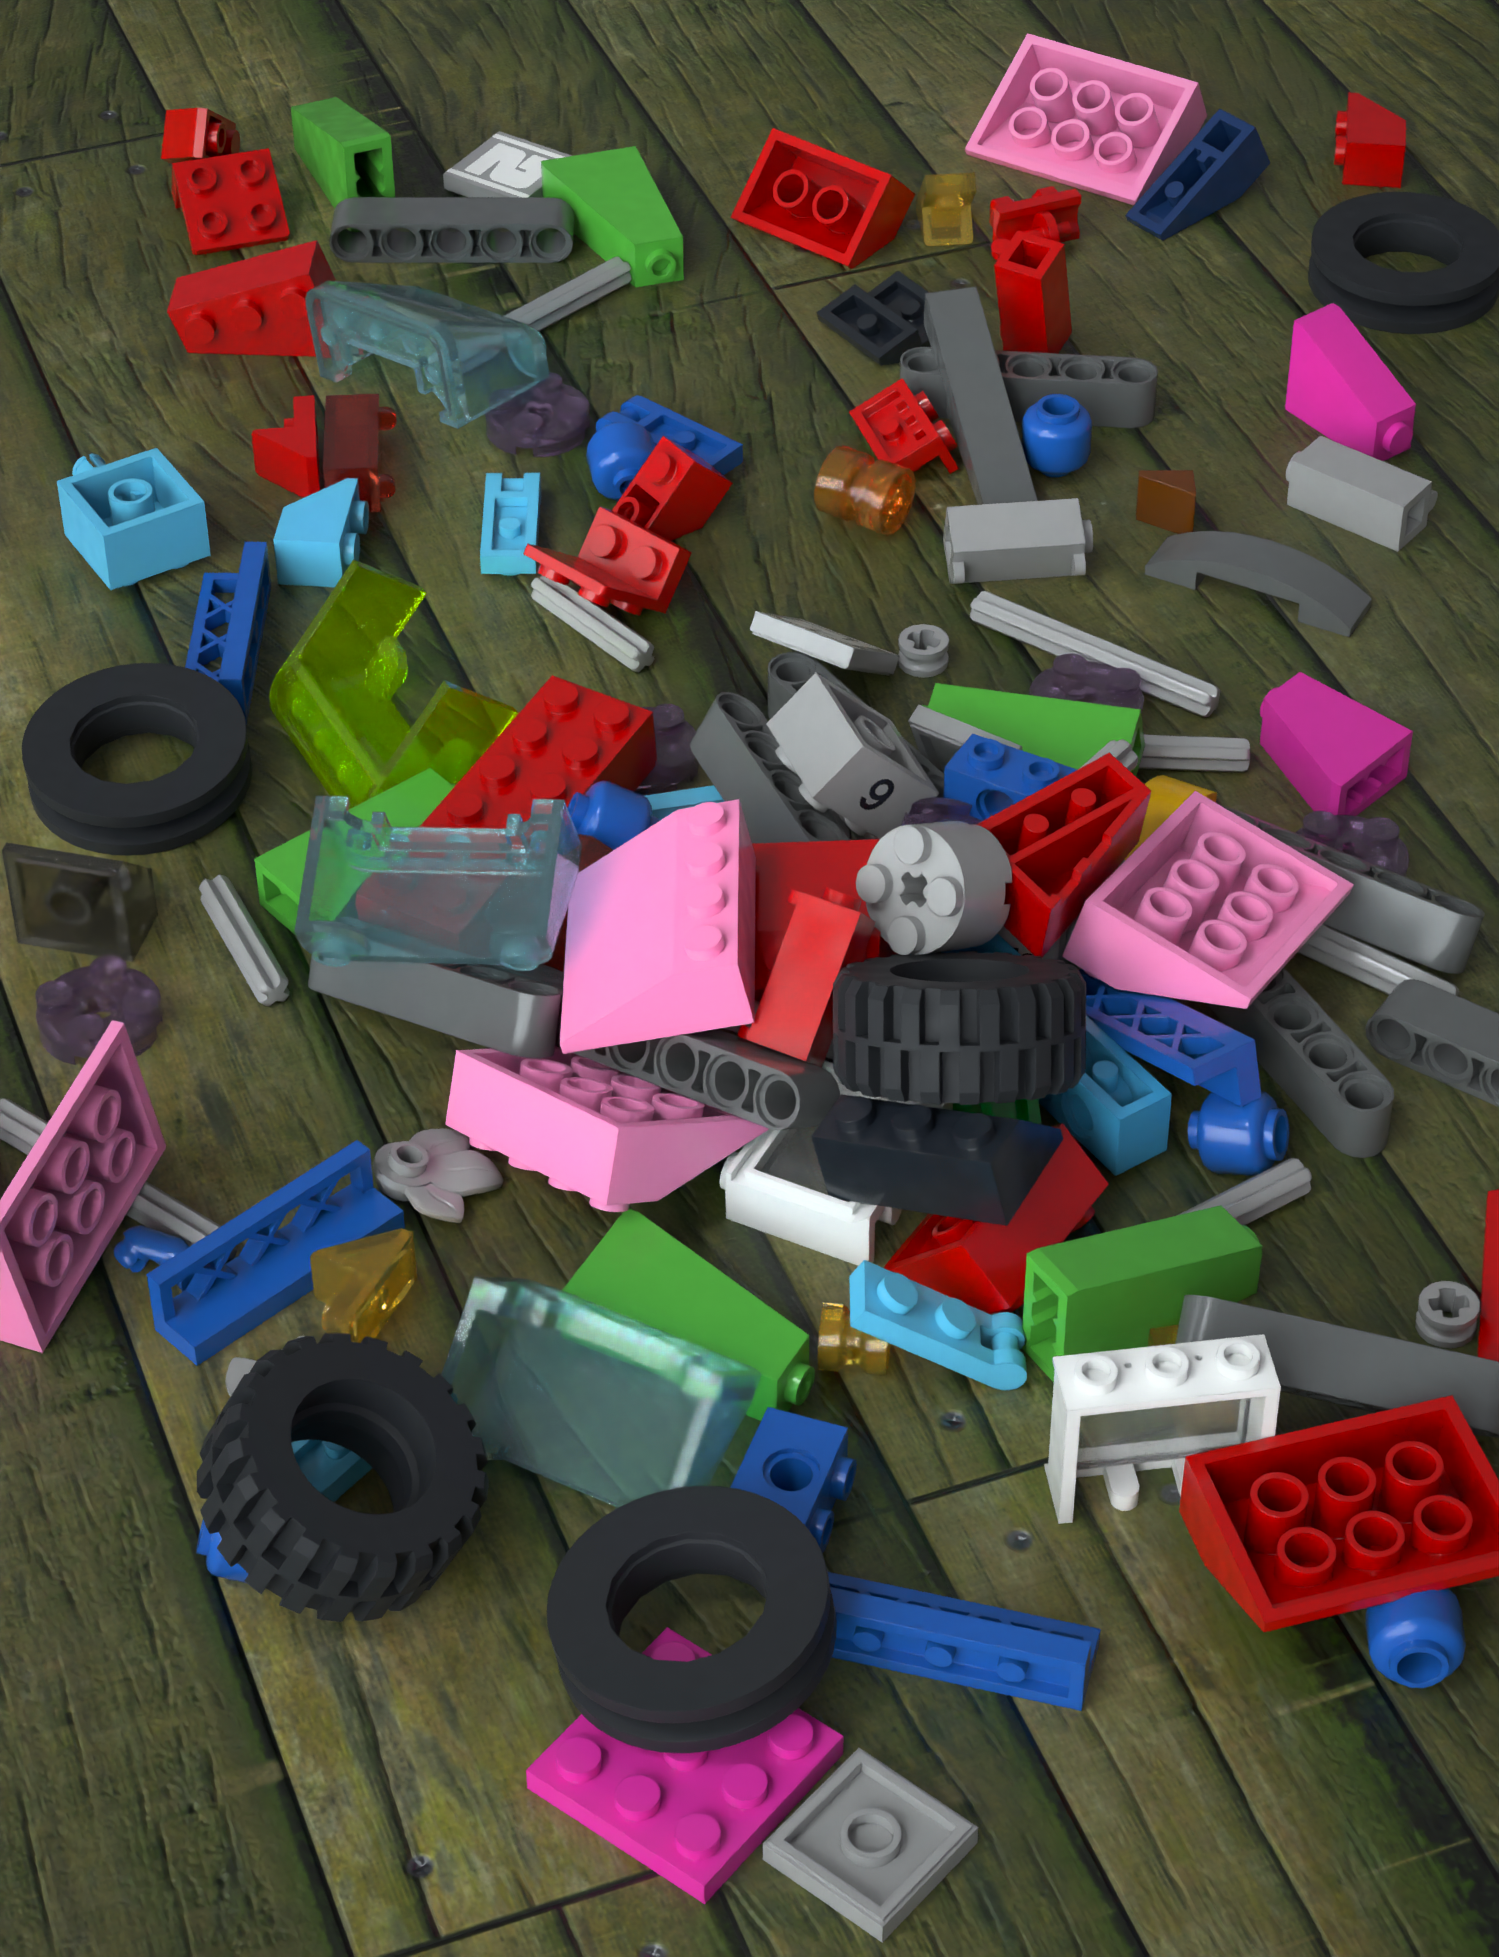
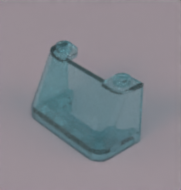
M328 280L307 292L305 298L306 310L320 377L338 383L352 375L353 364L373 353L414 368L418 392L425 395L431 391L434 392L445 407V410L439 412L440 422L454 428H461L550 377L546 357V344L542 335L537 330L522 322L419 286Z
M316 796L294 930L302 947L312 954V958L316 962L331 967L346 966L350 961L503 965L516 971H531L536 969L538 964L545 963L552 958L579 873L582 844L565 800L533 799L531 817L527 821L523 822L521 814H508L506 829L392 827L385 812H372L371 822L352 815L349 812L350 802L347 796Z
M476 1276L441 1374L453 1386L454 1391L450 1395L457 1405L465 1403L477 1425L471 1431L472 1437L482 1438L487 1460L504 1459L613 1505L616 1509L635 1499L663 1490L686 1486H708L754 1400L762 1377L760 1371L742 1362L552 1286L524 1278Z

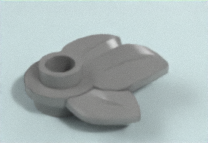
M447 1128L420 1131L409 1141L385 1144L377 1150L372 1165L376 1176V1184L385 1195L400 1201H410L414 1209L421 1214L455 1223H461L463 1219L464 1201L462 1197L500 1189L503 1177L489 1158L477 1151L469 1150L470 1137L457 1130Z

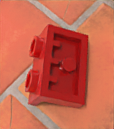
M903 378L849 411L893 484L906 475L917 471L922 465L939 456L950 474L959 469L950 454V451L958 447L942 419L932 425V422L938 419L939 416L924 391L914 396Z

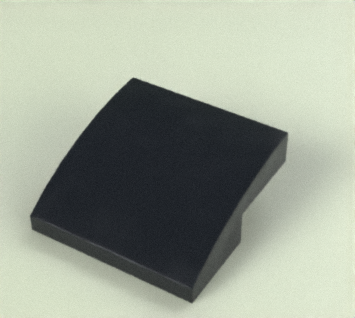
M899 271L868 293L855 284L816 312L819 321L881 366L900 363L902 354L909 349L931 347L924 327L925 293L929 292Z

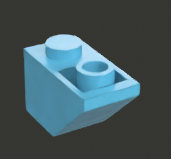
M346 478L283 507L273 539L278 584L344 587L349 566L358 565L360 554L359 534H366L369 524V505L367 501H360L358 479Z

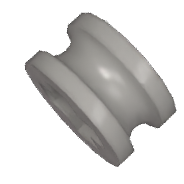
M919 624L905 628L900 633L898 639L900 649L898 664L905 673L914 677L925 678L941 674L947 668L949 662L947 653L949 637L944 630L934 625Z
M1452 1281L1434 1282L1425 1287L1419 1295L1415 1328L1419 1336L1429 1344L1449 1349L1462 1347L1469 1343L1476 1334L1480 1301L1476 1294L1465 1285ZM1443 1311L1451 1312L1452 1318L1443 1317Z

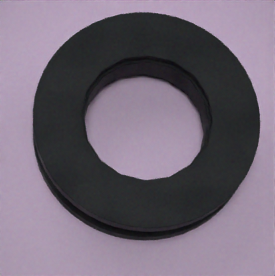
M1381 192L1358 196L1330 208L1316 222L1311 241V257L1308 271L1309 286L1314 296L1323 306L1331 303L1336 304L1352 323L1366 328L1400 334H1429L1453 330L1468 325L1484 316L1498 299L1499 230L1489 219L1476 210L1459 202L1435 195L1415 192ZM1385 252H1411L1429 256L1447 266L1428 272H1400L1380 267L1365 258Z
M135 663L102 669L74 680L55 692L37 709L26 727L22 740V760L28 780L30 798L37 816L52 833L62 840L82 849L102 854L131 856L159 853L200 839L223 824L235 812L245 798L252 778V760L246 721L242 708L236 698L213 678L189 668L170 664ZM143 733L169 735L192 745L194 748L192 755L176 770L150 781L129 784L102 781L81 769L85 760L102 745L123 736Z
M686 1486L663 1490L635 1499L602 1517L576 1540L564 1556L552 1580L547 1601V1626L563 1684L576 1708L589 1722L612 1738L628 1745L657 1752L698 1753L717 1750L744 1742L771 1729L797 1710L812 1694L829 1666L836 1641L837 1621L827 1567L822 1551L809 1529L794 1514L774 1501L752 1492L723 1486ZM693 1574L727 1575L753 1586L766 1599L762 1615L745 1637L718 1654L688 1662L655 1660L630 1649L619 1638L622 1622L638 1600L663 1583Z

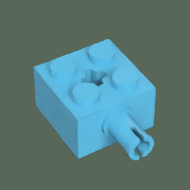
M158 448L106 464L99 455L89 454L91 462L96 467H93L86 457L82 456L73 467V476L57 481L64 534L110 590L133 585L142 579L171 569L182 568L193 561L211 556L205 503Z

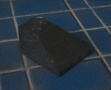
M6 842L2 849L18 943L129 962L134 961L158 916L151 868L125 861Z

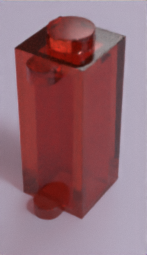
M379 394L328 395L325 401L323 456L325 488L346 478L358 479L360 501L368 502L369 512H381V498H390L396 491L395 479L390 475L382 474V430L393 429L396 425L397 415L395 410L390 407H380Z

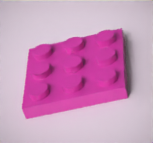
M668 1627L641 1653L655 1660L686 1662L712 1655ZM798 1708L771 1729L736 1745L698 1753H665L638 1748L612 1738L595 1727L581 1714L526 1769L527 1789L705 1904L843 1755L844 1736Z

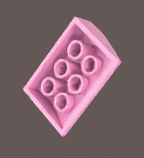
M1027 33L964 150L966 155L1135 205L1197 135L1207 117L1198 82Z
M1194 791L1085 901L1062 957L1082 968L1089 976L1101 980L1117 990L1247 1009L1350 894L1354 884L1197 791Z
M739 799L719 803L705 802L694 807L678 809L570 878L560 1047L563 1054L755 1023L756 857Z
M111 1021L0 1199V1341L37 1352H44L136 1199L137 1194H139L166 1149V1144L125 1024L122 1022Z
M556 1046L554 1055L549 1058L519 1057L491 1048L456 1050L445 1125L470 1137V1145L483 1150L498 1151L509 1157L508 1163L511 1166L523 1170L538 1171L549 1177L548 1183L551 1186L567 1191H578L590 1197L589 1204L591 1206L609 1212L628 1211L629 1205L632 1203L659 1201L769 1129L575 1053L563 1054L561 1048Z

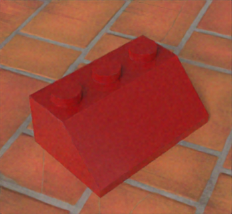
M772 128L730 218L853 269L894 240L915 193L888 173Z
M1060 1123L1052 1126L1061 1129L1063 1141L1007 1226L928 1213L883 1268L902 1274L912 1281L951 1298H957L967 1305L988 1314L999 1312L1012 1313L1024 1303L1027 1253L1037 1248L1062 1243L1070 1233L1085 1225L1095 1213V1209L1092 1207L1093 1203L1109 1183L1065 1125Z

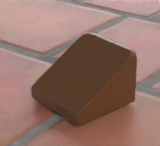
M1139 470L1136 520L1177 534L1193 532L1196 504L1193 470Z

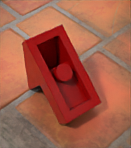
M314 395L293 397L294 418H284V428L256 429L251 434L256 473L260 477L302 498L320 491L319 439Z

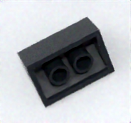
M842 1094L811 1136L829 1196L846 1201L1005 1226L1009 1224L1063 1141L1061 1129L1024 1120Z

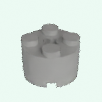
M960 821L903 825L886 833L875 845L867 865L863 866L857 873L856 890L859 897L866 902L870 918L876 921L875 928L881 932L882 938L889 943L894 952L900 955L929 954L978 947L990 941L1001 930L1008 918L1011 904H1004L1005 883H1012V872L1002 845L991 832L976 824L969 825Z

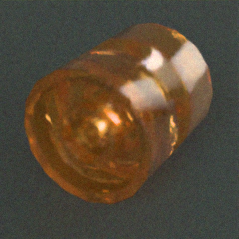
M841 445L830 452L822 464L814 490V502L817 510L847 522L856 518V524L889 536L902 526L908 516L914 499L916 479L913 471L909 468L884 459L875 462L874 457Z

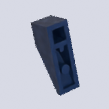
M1219 109L1125 215L1127 221L1164 241L1239 199L1271 163L1256 127Z

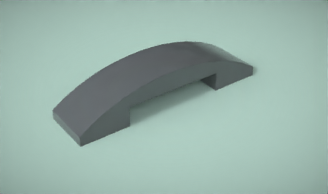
M1195 531L1169 536L1145 565V575L1194 590L1205 576L1208 575L1299 603L1298 622L1349 638L1371 608L1372 598L1351 580L1327 564L1289 546L1252 535L1223 531Z

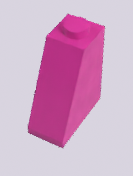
M1331 303L1294 320L1285 410L1332 441L1381 461H1385L1410 449L1416 403L1343 310L1336 304Z
M1302 672L1293 676L1280 687L1271 689L1265 696L1260 707V716L1262 717L1260 745L1327 828L1337 832L1407 777L1413 735L1412 730Z

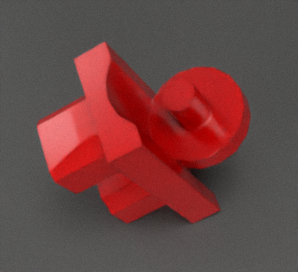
M1054 186L1037 189L1036 193L1029 199L1014 201L1009 196L992 199L990 202L989 218L993 228L992 243L997 239L1011 240L1017 230L1060 243L1079 239L1078 208L1081 204L1082 195L1076 188L1058 192Z

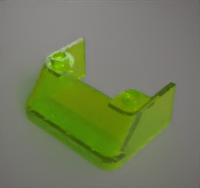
M354 559L275 676L269 694L271 711L342 813L428 768L433 769L450 784H457L519 714L513 706L444 680L412 728H410L390 700L396 690L404 683L408 672L406 652L396 638L427 592L421 586Z

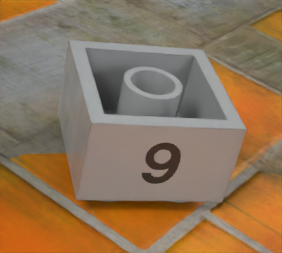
M816 672L766 723L780 745L775 750L778 758L792 772L797 774L803 782L798 789L805 800L822 813H825L828 809L833 810L852 831L860 836H863L868 831L881 839L892 829L909 825L939 794L890 719Z

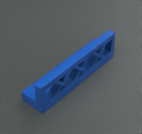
M244 542L239 573H204L185 668L203 673L229 690L242 708L246 725L271 592L267 542ZM215 593H235L234 599L226 604L215 597ZM226 622L229 624L227 634L220 638L210 632ZM218 657L222 658L221 668L213 673L203 666Z
M1083 969L1078 970L1086 982V1015L1122 1049L1193 1086L1199 1085L1240 1107L1262 1097L1255 1039L1169 997L1117 990L1105 982L1089 976Z
M354 1141L147 1273L155 1330L198 1366L405 1230L404 1211L374 1188L370 1149L360 1141ZM350 1173L351 1184L329 1197L338 1180ZM300 1205L292 1221L278 1230L286 1214ZM249 1238L239 1256L225 1264L233 1248ZM195 1273L187 1289L173 1298L171 1287Z
M828 1572L837 1621L836 1641L831 1658L1082 1711L1100 1643L1101 1629Z

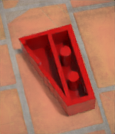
M317 240L178 277L167 309V313L187 353L349 358L356 328V321Z
M1110 752L976 824L987 829L996 837L1006 852L1011 866L1012 883H1005L1004 904L1011 905L1008 918L1003 926L1034 956H1041L1043 958L1081 912L1085 901L1113 874L1139 842L1151 790Z

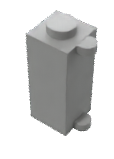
M1319 436L1302 452H1296L1286 469V480L1289 482L1287 505L1397 552L1426 527L1428 513L1433 509L1438 498L1437 491L1431 489L1432 481L1323 436Z
M1078 498L947 507L943 543L949 583L962 584L1085 575L1086 561L1084 553H1091L1093 550L1090 519L1082 520Z

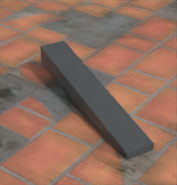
M977 287L925 293L924 327L947 393L946 411L977 504L1038 501Z

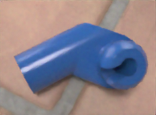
M139 1225L124 1231L123 1235L125 1238L115 1245L113 1251L115 1259L126 1269L130 1268L132 1272H140L146 1267L149 1260L162 1265L189 1246L179 1237ZM195 1273L177 1283L182 1292L187 1289Z

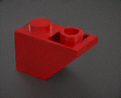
M1348 92L1347 110H1337L1335 127L1334 165H1343L1342 184L1401 188L1406 148V120L1359 93Z
M208 108L166 110L161 152L162 160L172 164L239 153L240 134L236 130V123Z
M662 436L612 510L672 541L702 528L733 483L698 455Z

